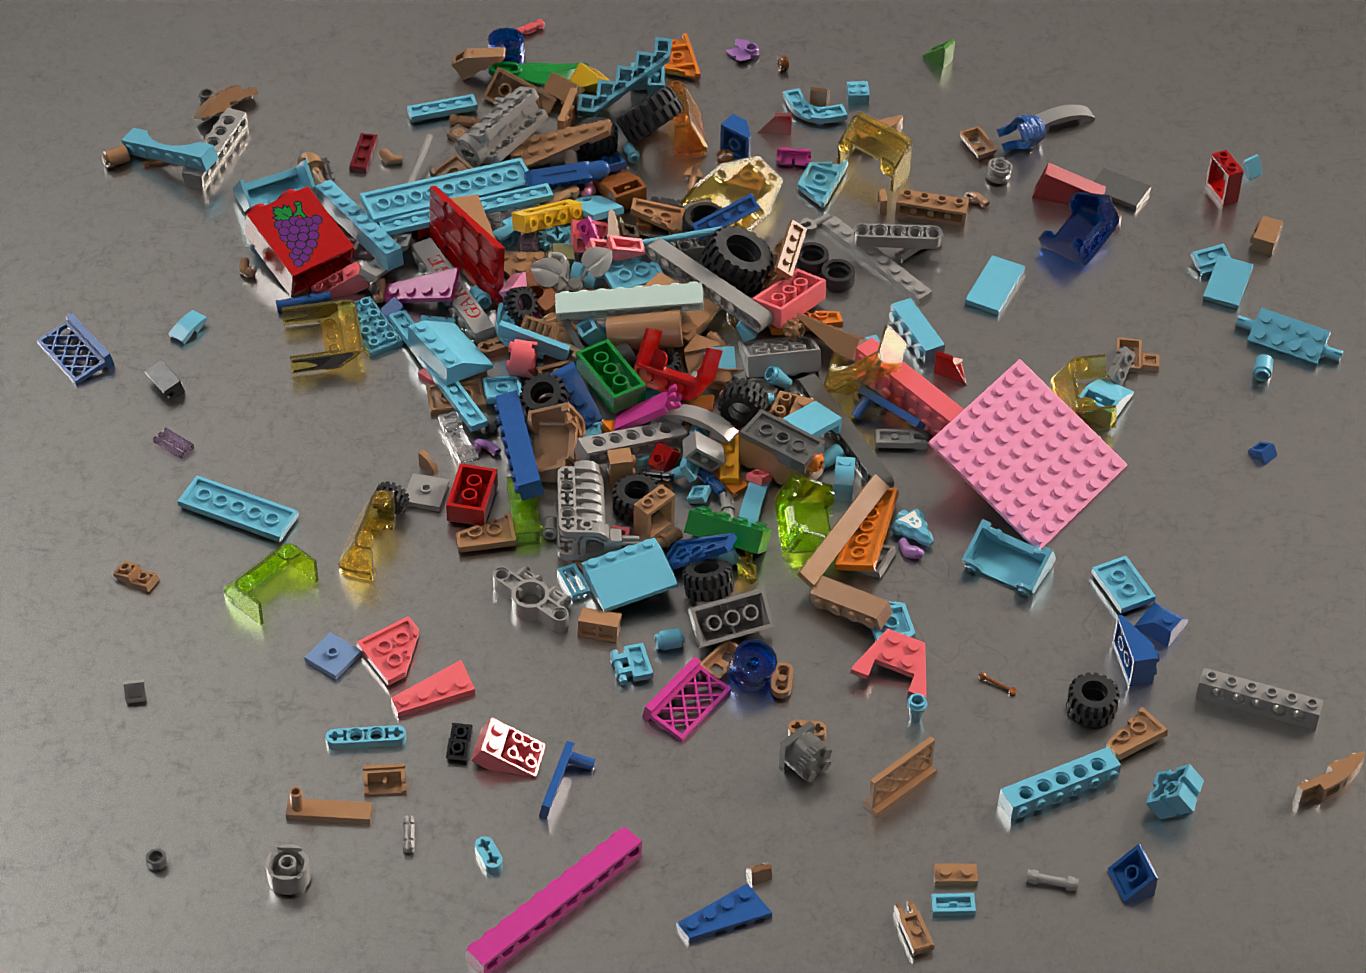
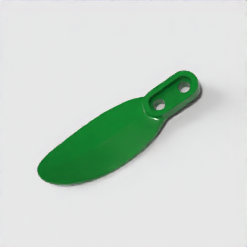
M501 61L500 63L492 64L488 68V73L493 76L499 67L530 84L545 86L552 72L570 80L579 63L518 64Z

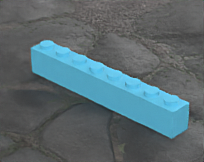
M332 180L324 181L315 186L317 199L327 212L387 271L404 265L402 247L376 222H373Z

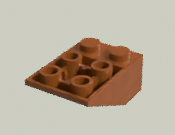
M623 169L621 172L610 173L603 180L592 181L603 197L623 206L624 210L631 208L633 197L647 200V186L639 176Z

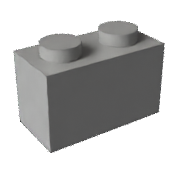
M694 431L682 440L684 458L711 473L725 464L724 448L718 442L697 431Z

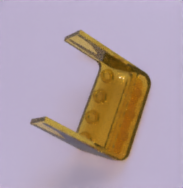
M345 299L282 307L284 326L319 322L325 346V352L290 356L292 374L341 368L363 352L356 303L353 300Z

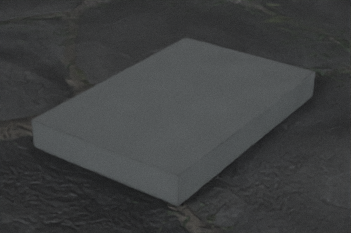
M1105 168L1094 180V182L1106 187L1104 194L1107 195V200L1135 211L1151 190L1150 185Z

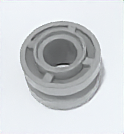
M993 158L988 163L986 177L991 182L997 184L1007 183L1010 180L1012 164L1002 158Z

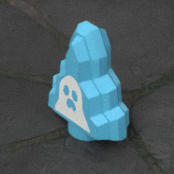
M917 508L910 512L902 510L897 514L890 530L908 539H915L918 543L928 547L934 544L932 533L927 529L928 523L925 521V515L921 510Z

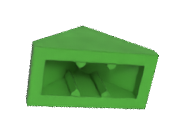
M951 39L936 45L922 56L924 59L944 68L953 60L955 41Z

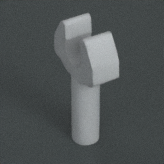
M828 213L815 220L806 217L802 219L800 224L807 228L806 234L816 233V226L829 220L831 216Z

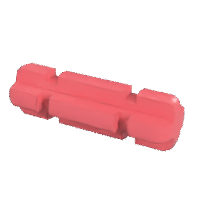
M538 19L535 23L531 22L521 26V28L518 27L514 29V35L520 38L537 31V29H543L544 21Z

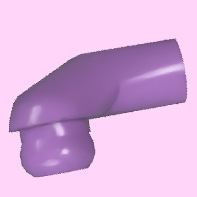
M476 439L472 445L475 451L481 452L482 448H484L495 457L501 453V449L491 441Z
M906 538L898 541L899 547L906 558L921 559L923 557L924 551L917 546L909 545Z

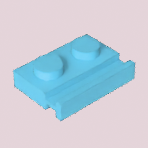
M1224 243L1192 252L1191 258L1197 270L1200 271L1201 277L1212 274L1219 255L1231 258Z

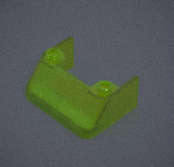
M284 544L267 553L226 584L224 596L226 600L259 625H262L264 621L261 602L250 595V593L288 563L317 583L319 581L317 560L295 544Z

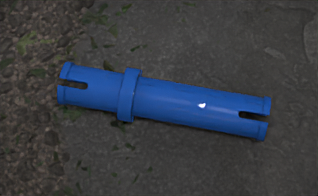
M330 291L317 294L312 292L306 296L275 300L277 312L284 311V308L332 302Z

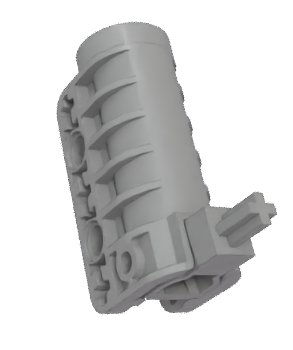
M580 460L574 462V466H564L558 469L556 522L557 554L560 559L588 561L591 558L605 555L608 552L620 550L621 546L639 543V536H622L621 529H609V524H606L604 477L600 465L593 461ZM564 474H568V480H564ZM564 546H565V547L568 546V552H567V553L564 551Z

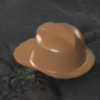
M718 368L714 381L708 387L721 391L724 389L727 381H732L734 374L742 373L744 370Z

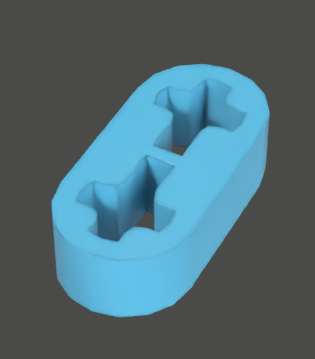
M486 836L478 838L475 841V852L483 868L491 874L500 872L503 867V859L494 841ZM484 845L485 847H488V851L486 852L484 847L481 846ZM492 858L493 862L497 864L493 865L489 859Z

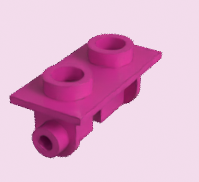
M788 147L777 148L776 163L791 166L792 160H795V166L807 167L811 162L812 150L805 148L790 149Z
M589 216L577 223L585 245H587L590 238L601 239L597 235L598 230L594 223L595 221Z

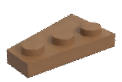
M633 197L630 214L674 234L681 233L682 217L685 208Z

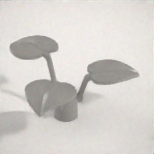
M601 247L587 249L581 258L582 265L586 269L580 279L573 277L567 280L561 275L563 265L555 258L537 260L530 266V270L536 282L542 287H553L561 278L568 284L570 292H578L583 290L582 282L588 271L593 277L603 276L608 271L612 263V250ZM582 319V320H570V321H571L574 325H577V324H579L580 322H582V321L585 320V319Z

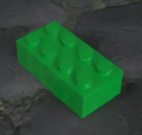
M608 339L576 352V369L613 414L646 400V384Z
M705 506L689 510L684 533L697 537L734 533L737 540L733 547L756 554L766 552L772 530L767 528V524L762 522L749 523V519L740 516L731 518L729 513L722 511L714 513L711 512L712 508Z

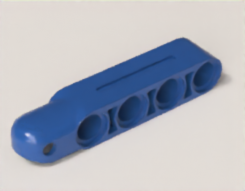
M585 161L529 170L524 173L526 187L548 183L550 189L559 186L565 187L603 180L609 175L610 166L605 161Z

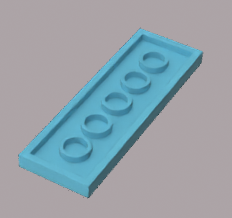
M196 475L177 501L179 507L281 542L299 517V512L295 509Z

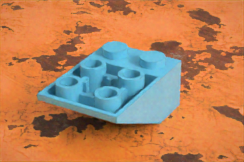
M1100 377L1087 385L1079 395L1076 413L1110 427L1132 397L1134 391Z

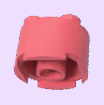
M515 339L514 342L510 341L508 352L511 353V357L506 362V371L509 372L510 376L530 378L532 376L530 373L535 371L538 351H534V346L538 347V342Z

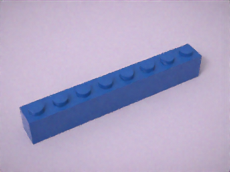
M515 390L497 395V404H494L515 492L516 494L520 493L522 501L544 495L518 391Z

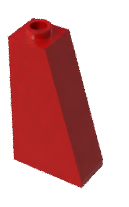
M1048 163L1035 185L1032 197L1094 209L1098 208L1099 204L1104 203L1107 195L1104 194L1105 186Z

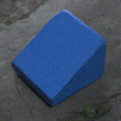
M395 296L380 310L388 320L389 314L404 310V307Z
M1260 441L1248 450L1250 455L1264 464H1267L1277 456L1273 443Z

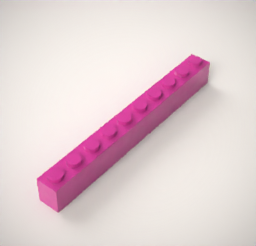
M625 826L619 831L613 832L609 839L599 843L592 852L582 856L578 863L568 867L560 877L550 881L542 891L536 892L529 901L519 905L515 912L504 917L493 929L487 930L479 940L472 942L466 949L467 963L478 973H491L642 854V841Z

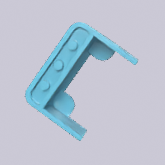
M303 160L295 168L248 183H244L242 179L232 189L244 212H248L251 207L258 203H263L265 199L270 203L276 201L286 190L294 189L298 191L306 186L312 190L315 187V183L307 161Z

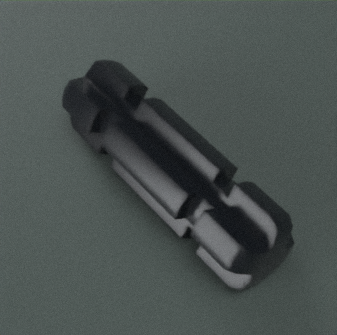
M642 469L638 472L639 475L645 474L646 477L650 476L652 480L657 482L671 483L674 481V473L649 471L647 469Z

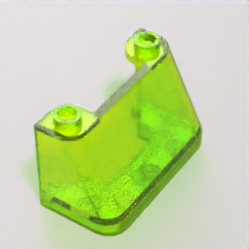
M792 474L779 490L775 498V508L781 547L784 552H814L829 533L831 527L827 509L835 500L832 485Z

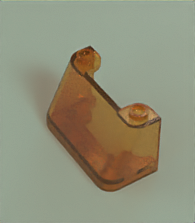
M667 81V85L673 88L684 106V111L674 117V158L703 156L707 153V140L701 110L682 82Z

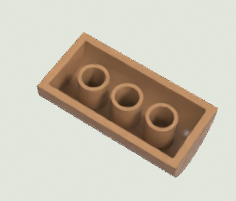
M681 310L609 315L606 317L607 339L614 347L626 343L633 351L639 350L646 328L662 331L658 349L683 347Z

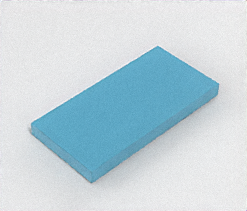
M992 255L967 295L965 304L999 315L1023 275L1025 266Z

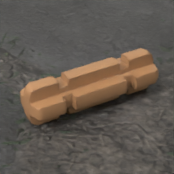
M453 114L449 117V124H458L464 127H472L481 121L480 118L458 117V115Z

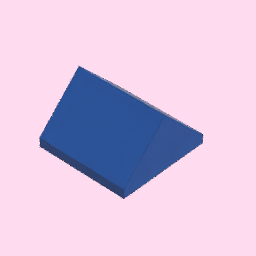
M1137 844L1107 868L1125 903L1155 895L1158 877L1141 844Z

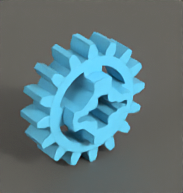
M562 224L561 226L558 225L539 231L538 244L540 248H544V252H547V250H550L552 243L571 245V226L564 227V224Z

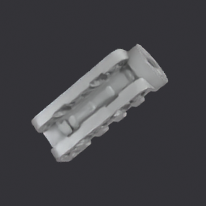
M518 87L504 98L496 97V102L494 103L496 107L493 108L492 113L486 114L480 123H476L469 129V133H464L455 141L456 152L473 168H477L482 164H495L502 161L549 119L546 111L539 109L536 104L539 96L535 88Z

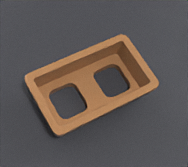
M979 126L960 132L962 141L978 160L996 153L997 146ZM976 138L979 143L972 145L969 140ZM986 149L987 151L979 153L977 150Z
M1118 337L1117 350L1126 346L1136 354L1132 362L1134 366H1130L1128 373H1138L1141 369L1142 341L1140 339Z
M729 639L723 641L700 665L717 679L721 680L745 658L747 651ZM729 653L737 659L733 663H728L722 657ZM717 665L724 671L717 675L710 668Z

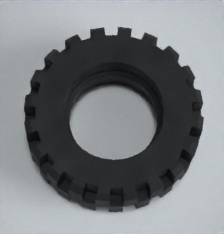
M667 85L617 117L616 123L628 142L635 143L683 112L684 106L673 88Z
M729 225L714 231L702 252L703 266L742 293L755 291L762 286L772 269L774 260L770 247L764 243L761 237L759 238L753 231L750 232L744 227L739 228V226L731 227Z

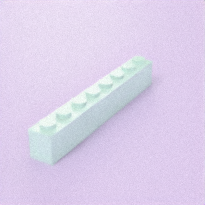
M692 281L688 284L671 283L670 285L654 284L648 287L634 286L633 288L617 287L608 290L600 288L594 291H562L555 293L557 321H564L566 319L582 320L589 316L596 319L606 318L609 315L681 310V312L703 311L702 282Z

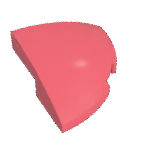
M573 219L571 221V245L574 246V253H584L586 245L577 227V223L581 220ZM595 221L594 223L598 230L597 235L604 239L608 233V223Z

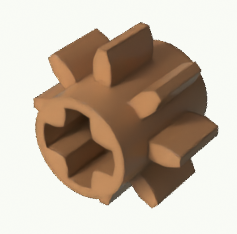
M792 317V320L788 319L783 325L784 336L788 337V340L796 341L805 334V325L803 322H800L799 318Z

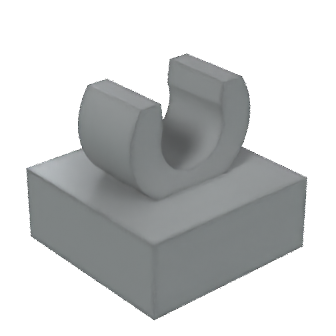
M144 679L123 681L126 703L146 701Z

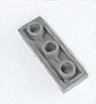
M374 259L361 267L358 274L363 276V280L374 282L390 271H387Z

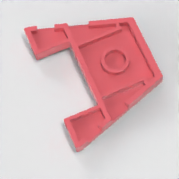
M887 629L851 668V674L864 679L868 678L873 663L913 678L907 695L911 696L918 693L926 698L925 643Z

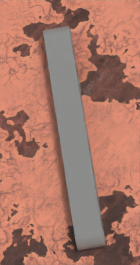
M658 238L645 247V254L651 261L658 263L660 267L685 284L692 281L702 282L704 297L720 306V308L754 331L760 332L774 322L770 311L664 239Z

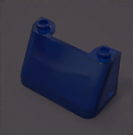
M1076 191L1069 201V208L1072 212L1071 216L1055 235L1052 231L1047 230L1038 239L1044 248L1078 265H1087L1116 230L1120 218L1109 195Z

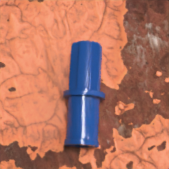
M699 467L697 477L704 482V485H710L711 489L718 496L720 493L726 492L725 486L717 480L716 475Z

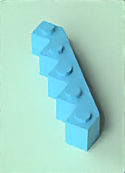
M655 37L653 53L636 51L635 67L617 65L616 81L598 79L596 96L579 94L577 116L593 118V116L599 115L670 61L672 39Z

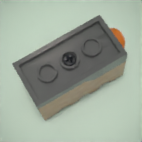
M762 409L740 431L739 463L749 469L756 468L772 474L775 482L780 485L787 484L792 491L803 495L823 473L824 440Z

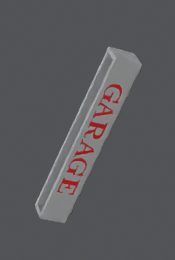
M431 238L411 244L412 252L410 257L418 265L421 274L429 275L453 269ZM459 277L453 302L442 303L445 307L449 308L451 316L456 318L460 329H463L466 332V336L478 346L480 342L495 337V326Z

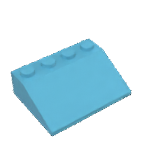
M423 320L408 326L407 343L445 385L494 368L492 362L455 323Z
M655 538L646 539L643 542L626 546L614 552H608L605 555L591 558L581 563L585 581L604 612L678 587L664 552Z

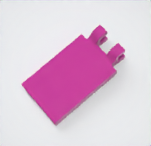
M677 385L670 386L668 392L665 391L617 412L614 430L638 427L668 414V411L671 409L680 408L681 402L679 400L682 399V394L676 395L673 392L677 390Z

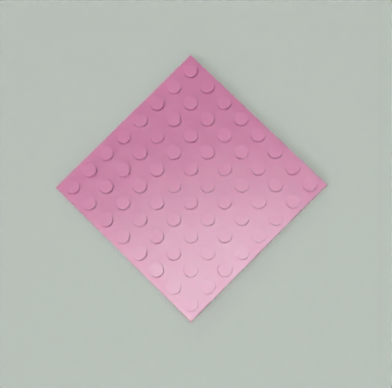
M1021 359L1013 364L928 442L1030 545L1034 547L1038 545L1041 549L1128 465Z

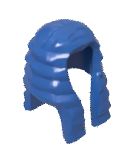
M1035 115L1017 116L1010 124L996 129L999 137L1008 135L1016 129L1019 131L1021 140H1013L1001 144L1004 152L1015 148L1031 149L1044 139L1046 132L1043 121Z

